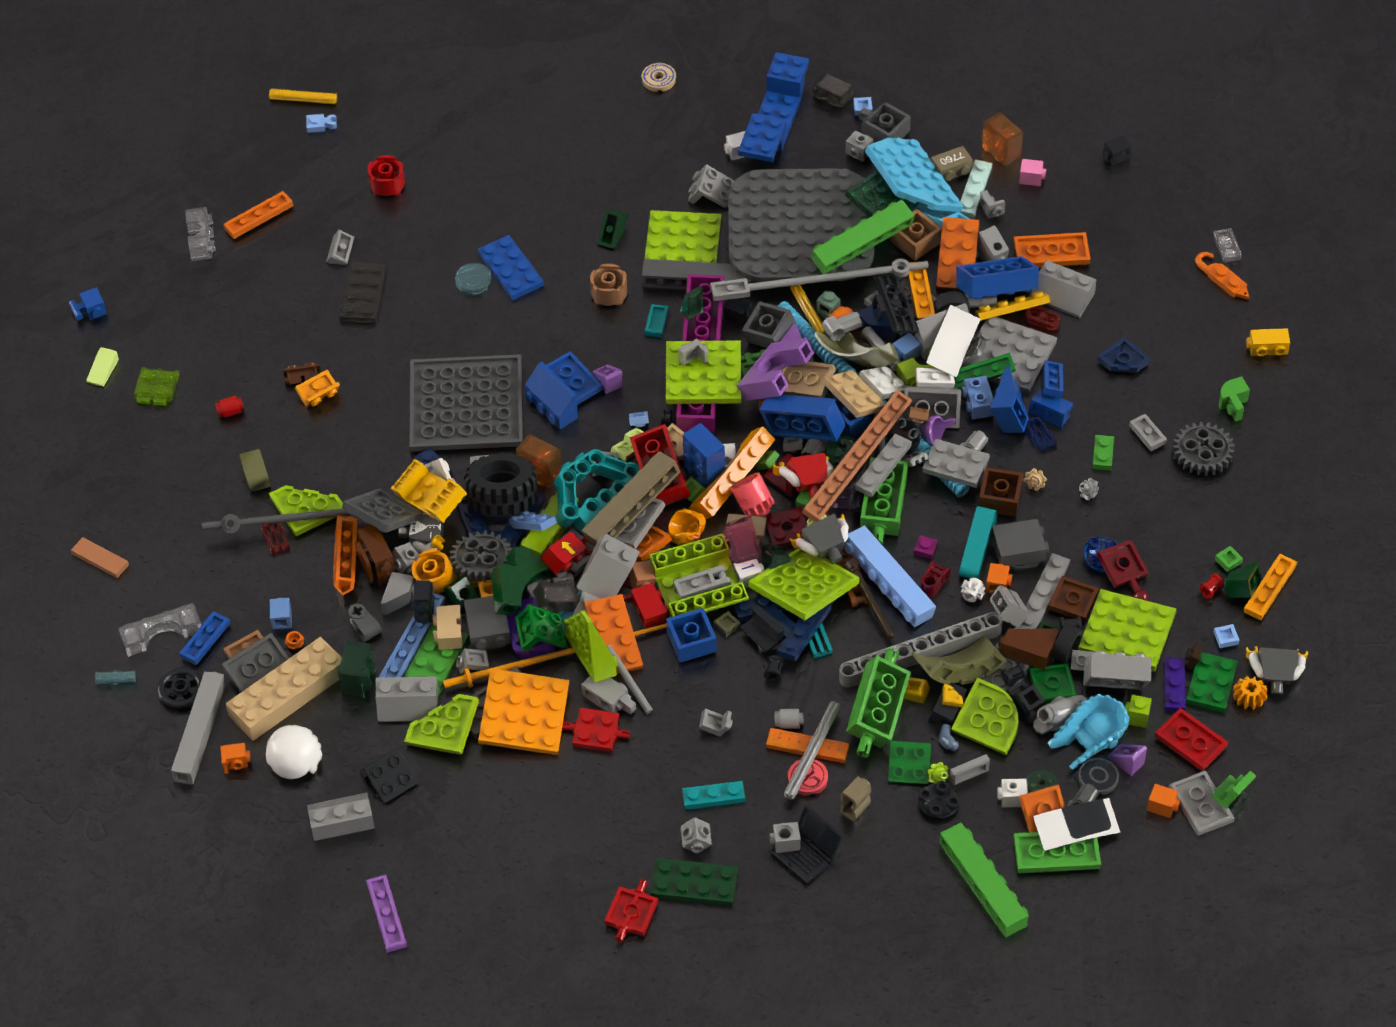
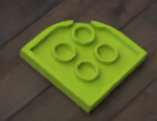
M977 678L951 731L1007 755L1018 731L1019 717L1017 708L1007 692L994 684Z

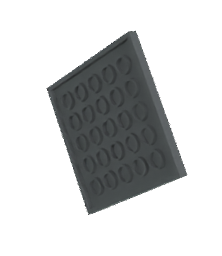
M521 354L410 360V452L425 451L428 448L432 450L523 446Z

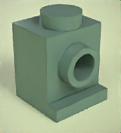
M825 291L817 299V314L825 319L837 307H840V299L833 292Z

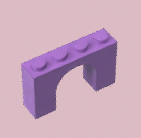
M807 338L771 343L737 385L744 400L781 396L789 385L780 369L806 364L814 354Z

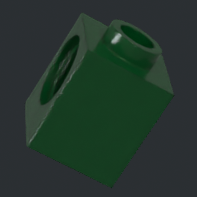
M458 577L443 588L454 605H460V607L464 608V600L475 599L478 596L466 577ZM461 589L464 591L463 598L459 595Z

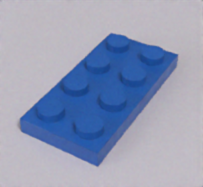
M510 235L478 248L479 256L512 300L544 286L543 279Z

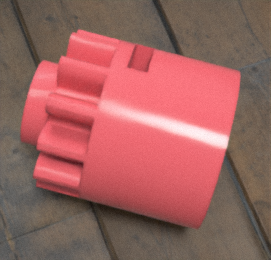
M760 473L751 474L731 487V491L745 515L762 517L771 511V505L775 504Z

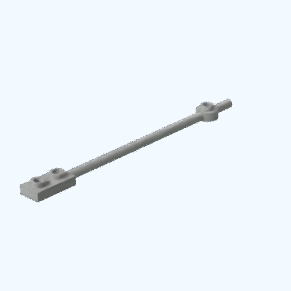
M897 259L892 263V266L748 284L747 278L712 282L710 288L713 300L720 301L750 297V291L887 273H893L897 277H906L911 270L927 269L928 261L909 263L905 259Z

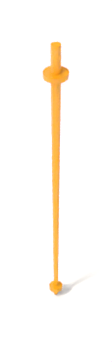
M666 624L634 631V635L638 636L666 628ZM568 648L493 667L492 669L510 671L515 667L517 669L569 655L575 653L573 648ZM465 668V675L443 680L444 688L467 683L468 687L471 688L473 687L472 681L489 677L491 668L470 673L469 669Z

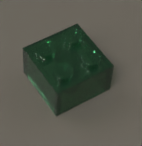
M346 641L338 671L342 696L366 698L367 691L371 690V675L375 674L376 663H373L374 652H371L370 643Z

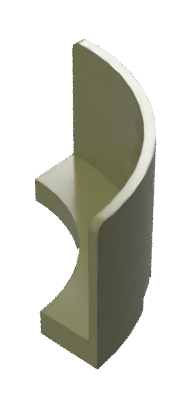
M818 331L814 332L819 343L828 351L862 367H883L899 360L896 350L891 343L881 347L873 346L866 348L861 346L850 332L845 333L837 341H832L829 336Z
M985 635L968 648L949 656L927 657L914 651L911 653L932 679L948 685L950 683H960L963 685L975 682L976 678L985 674L989 676L1007 661Z

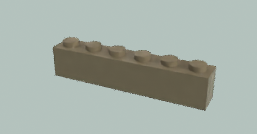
M660 451L652 457L624 488L581 530L587 542L595 546L599 537L604 534H608L616 539L680 473L676 461Z

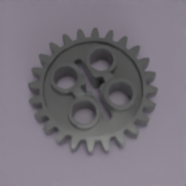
M1193 422L1192 427L1185 425V430L1180 429L1179 434L1175 435L1172 453H1175L1174 459H1178V464L1184 463L1183 469L1190 468V473L1197 470V475H1199L1203 471L1205 476H1207L1208 471H1211L1215 475L1216 469L1222 472L1223 467L1228 468V463H1232L1235 444H1233V438H1229V433L1223 434L1224 428L1217 429V424L1210 427V422L1206 426L1200 422L1199 426H1197Z
M477 531L474 536L469 533L468 538L462 536V541L456 540V545H452V551H450V562L456 575L461 574V577L468 576V581L475 578L476 582L479 579H483L486 582L488 577L491 579V572L499 563L507 564L506 556L512 548L510 543H507L506 538L501 539V534L495 537L494 532L487 535V531H484L483 534Z

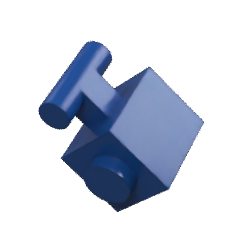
M97 287L79 293L81 303L77 304L75 300L69 302L76 320H81L83 318L82 313L86 312L89 320L107 314Z

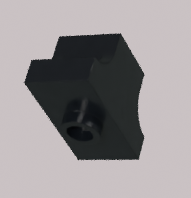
M1022 680L1005 691L1012 698L1018 712L1027 725L1038 718L1037 712L1042 707L1044 699L1034 684L1029 686Z

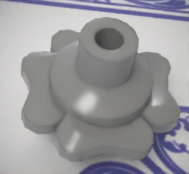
M1089 478L1088 481L1084 480L1079 485L1080 497L1085 498L1087 501L1090 498H1094L1099 490L1097 486L1098 481L1093 480V478Z

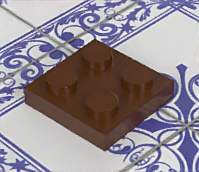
M1062 576L1049 602L1048 610L1074 619L1080 616L1081 621L1085 622L1099 588Z

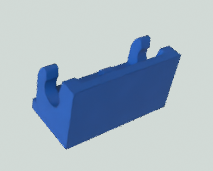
M1039 389L1031 399L1028 414L1062 428L1070 417L1068 413L1073 408L1074 403L1060 397H1049L1043 394V389Z

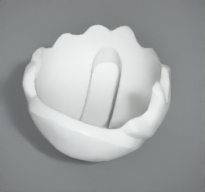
M287 725L277 729L271 735L267 742L266 760L277 775L286 779H296L304 776L308 771L312 774L317 771V765L322 759L321 744L318 742V738L312 734L311 730L298 725Z

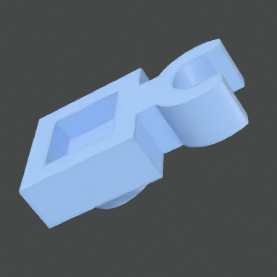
M324 114L306 115L307 133L323 132L327 127L329 129L337 128L336 115H329L328 117H324Z

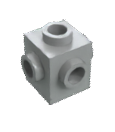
M855 130L846 140V154L864 162L868 157L865 150L868 145L873 144V138Z
M409 542L394 548L392 552L395 570L406 575H412V563L414 560L416 562L419 558V553Z
M694 817L681 825L683 848L699 853L712 845L709 823Z

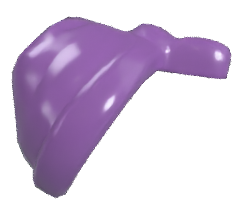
M937 415L929 417L928 421L925 420L920 425L922 438L929 445L933 446L935 439L941 440L944 430L953 426L956 419L943 420L942 417Z

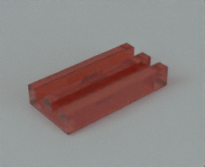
M280 522L276 523L283 540L281 544L272 523L260 524L271 554H275L277 550L282 552L283 548H286V550L290 549ZM265 525H268L276 543L275 546L272 544Z

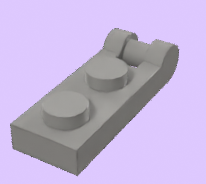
M721 565L673 580V585L681 600L720 587L729 586L731 581L726 576L725 567Z

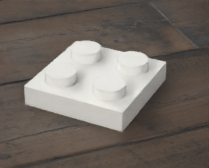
M887 366L862 370L858 375L881 400L891 398L896 390L903 394L905 393L906 385Z

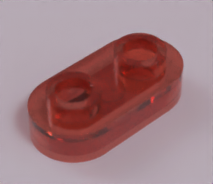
M1040 306L1027 308L1025 311V319L1031 324L1048 330H1055L1060 326L1061 317L1054 311Z

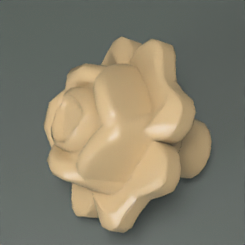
M1033 468L1025 473L1024 482L1027 484L1028 489L1033 488L1034 491H1038V489L1045 487L1044 482L1047 481V478L1043 475L1042 470L1037 471V469Z

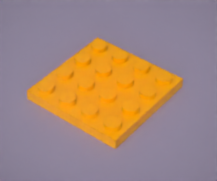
M491 668L478 743L558 755L569 680Z

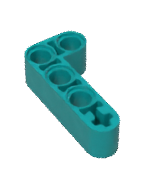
M977 506L959 570L960 577L979 579L992 533V526L996 525L997 522L996 510Z

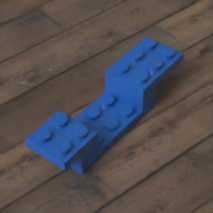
M775 53L766 76V94L758 114L752 113L738 150V156L773 162L776 151L782 152L805 90V73L809 65V58Z

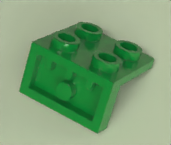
M528 605L515 617L522 650L529 651L539 641L561 648L566 646L559 614Z
M891 741L888 781L928 784L929 775L927 771L930 769L931 743Z

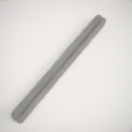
M830 702L784 792L786 798L790 800L795 798L840 710L838 702Z

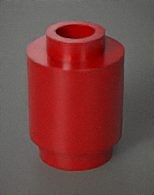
M236 395L221 399L218 403H215L219 418L242 413L241 409L244 408L241 397L237 398Z

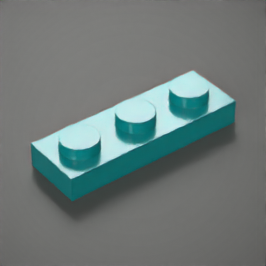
M743 781L682 788L685 810L745 802Z

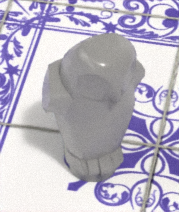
M1083 695L1069 698L1056 697L1050 704L1038 710V718L1034 720L1033 728L1040 735L1049 731L1060 730L1059 727L1065 724V720L1070 718L1072 713L1076 712L1078 706H1082L1083 700L1088 699Z

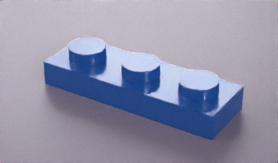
M1045 360L1043 365V394L1049 397L1062 398L1064 392L1063 364Z
M213 611L180 651V658L197 665L229 626V618Z

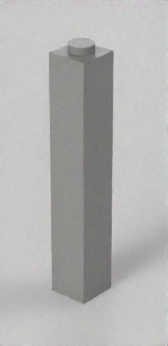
M204 671L171 769L174 782L194 784L226 687L224 674Z

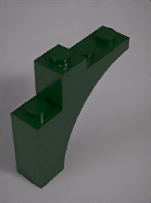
M514 547L506 556L507 564L499 563L491 572L496 614L514 616L521 607L522 593L526 585L535 580L557 577L540 559V556H533L532 549Z

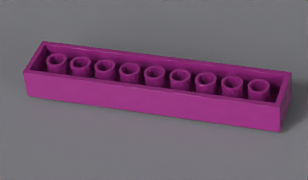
M688 274L682 341H693L695 339L699 341H721L724 300H713L710 285L712 282L724 281V275ZM677 404L676 422L679 429L687 432L702 423L711 433H714L716 404Z

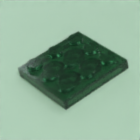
M878 170L848 189L845 193V196L869 218L876 211L886 209L892 202L903 200L911 211L918 205V202L915 204L907 199L895 196Z

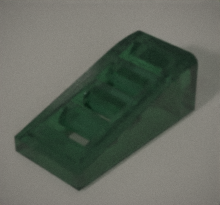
M702 286L685 293L681 313L688 320L703 313Z

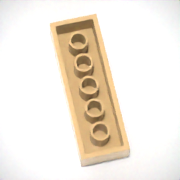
M319 637L226 703L228 716L254 741L347 675L345 660L322 637Z

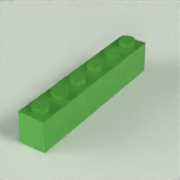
M903 200L892 202L886 209L876 211L872 217L862 219L856 226L848 227L842 234L834 235L828 242L815 246L811 259L822 274H826L912 225L915 215Z
M961 822L941 832L939 844L1003 935L1008 937L1027 927L1028 911L1018 903L1014 891L1008 889L1004 877L996 872L994 863L991 859L986 858L982 846L979 843L976 844L971 831L965 828Z

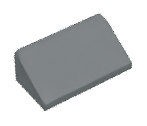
M338 229L333 236L326 263L347 265L354 236Z

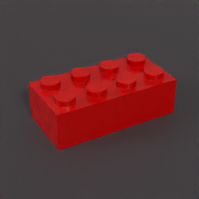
M665 424L630 437L640 470L659 451L675 460L680 473L655 499L662 500L665 505H669L691 496L672 437Z

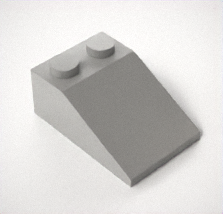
M608 534L600 536L575 589L581 592L585 591L598 598L617 595L640 551Z

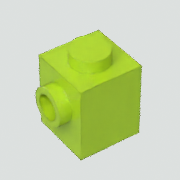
M1132 695L1131 701L1126 702L1125 706L1129 716L1128 725L1147 727L1152 698Z

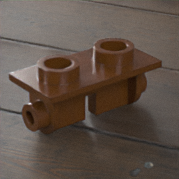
M314 362L306 363L305 366L301 367L291 365L283 369L284 376H287L284 377V382L289 385L301 384V377L305 376V381L321 373L320 364Z

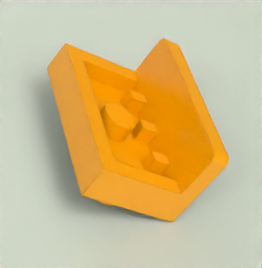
M325 370L297 385L295 390L306 407L310 405L316 406L322 402L321 399L328 396L330 398L336 395L340 384L338 382L335 383L329 371Z

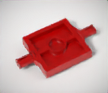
M580 708L575 723L563 721L562 730L574 732L573 747L612 752L617 738H630V731L619 730L620 715L614 712Z
M640 879L636 889H627L619 886L604 923L618 929L615 937L617 942L620 941L622 943L626 933H633L643 937L646 933L658 904V898L644 892L648 884L646 880L643 882V879Z

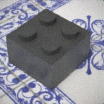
M759 301L742 331L748 343L767 348L771 343L780 342L790 327L796 324V321L790 310Z

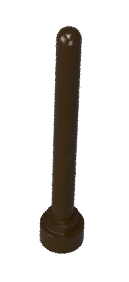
M856 558L848 560L843 565L844 569L859 577L858 586L887 638H894L893 630L860 573L861 565Z

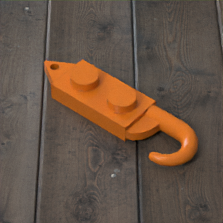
M1202 252L1196 256V265L1233 298L1249 299L1247 284L1222 263H1214L1208 266L1201 260L1206 256L1214 258L1213 254Z

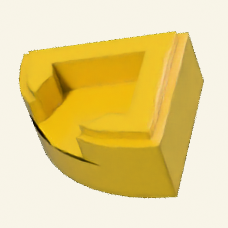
M944 684L942 705L962 707V696L952 686Z

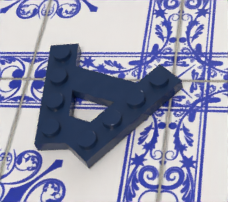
M538 493L537 500L527 511L538 514L546 501V495ZM466 496L456 506L468 536L469 533L473 536L476 535L477 531L480 534L487 531V535L494 532L495 537L501 534V539L506 538L507 543H510L513 549L519 545L527 532L526 529H515L510 525L509 519L513 515H509V517L498 516L496 518L491 515L484 516L481 512H475L468 505ZM484 521H508L503 531H488Z
M765 596L733 604V610L740 623L750 620L752 618V609L759 605L782 626L786 639L777 650L778 656L795 662L831 610V604H828L807 620L799 618L795 624L782 613L787 611L785 608Z

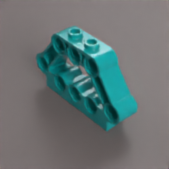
M593 449L586 454L582 452L574 459V462H566L560 468L561 471L554 480L558 498V513L556 515L558 524L563 527H570L574 524L579 532L582 533L581 530L618 494L615 490L620 492L640 470L639 465L634 462L627 463L610 457L598 449ZM589 473H595L614 480L609 489L600 490L595 498H588L580 508L577 507L576 482H582Z

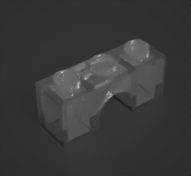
M207 207L185 210L189 235L196 234L188 236L191 261L212 259V251H216L215 242L211 240V238H214L213 227H210L213 224L212 214H208Z

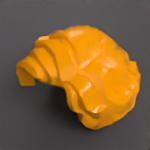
M687 509L676 511L668 525V534H670L672 542L680 546L697 541L704 531L706 525L705 517L703 514Z

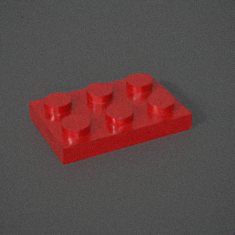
M1182 708L1155 732V738L1201 771L1228 746V741Z

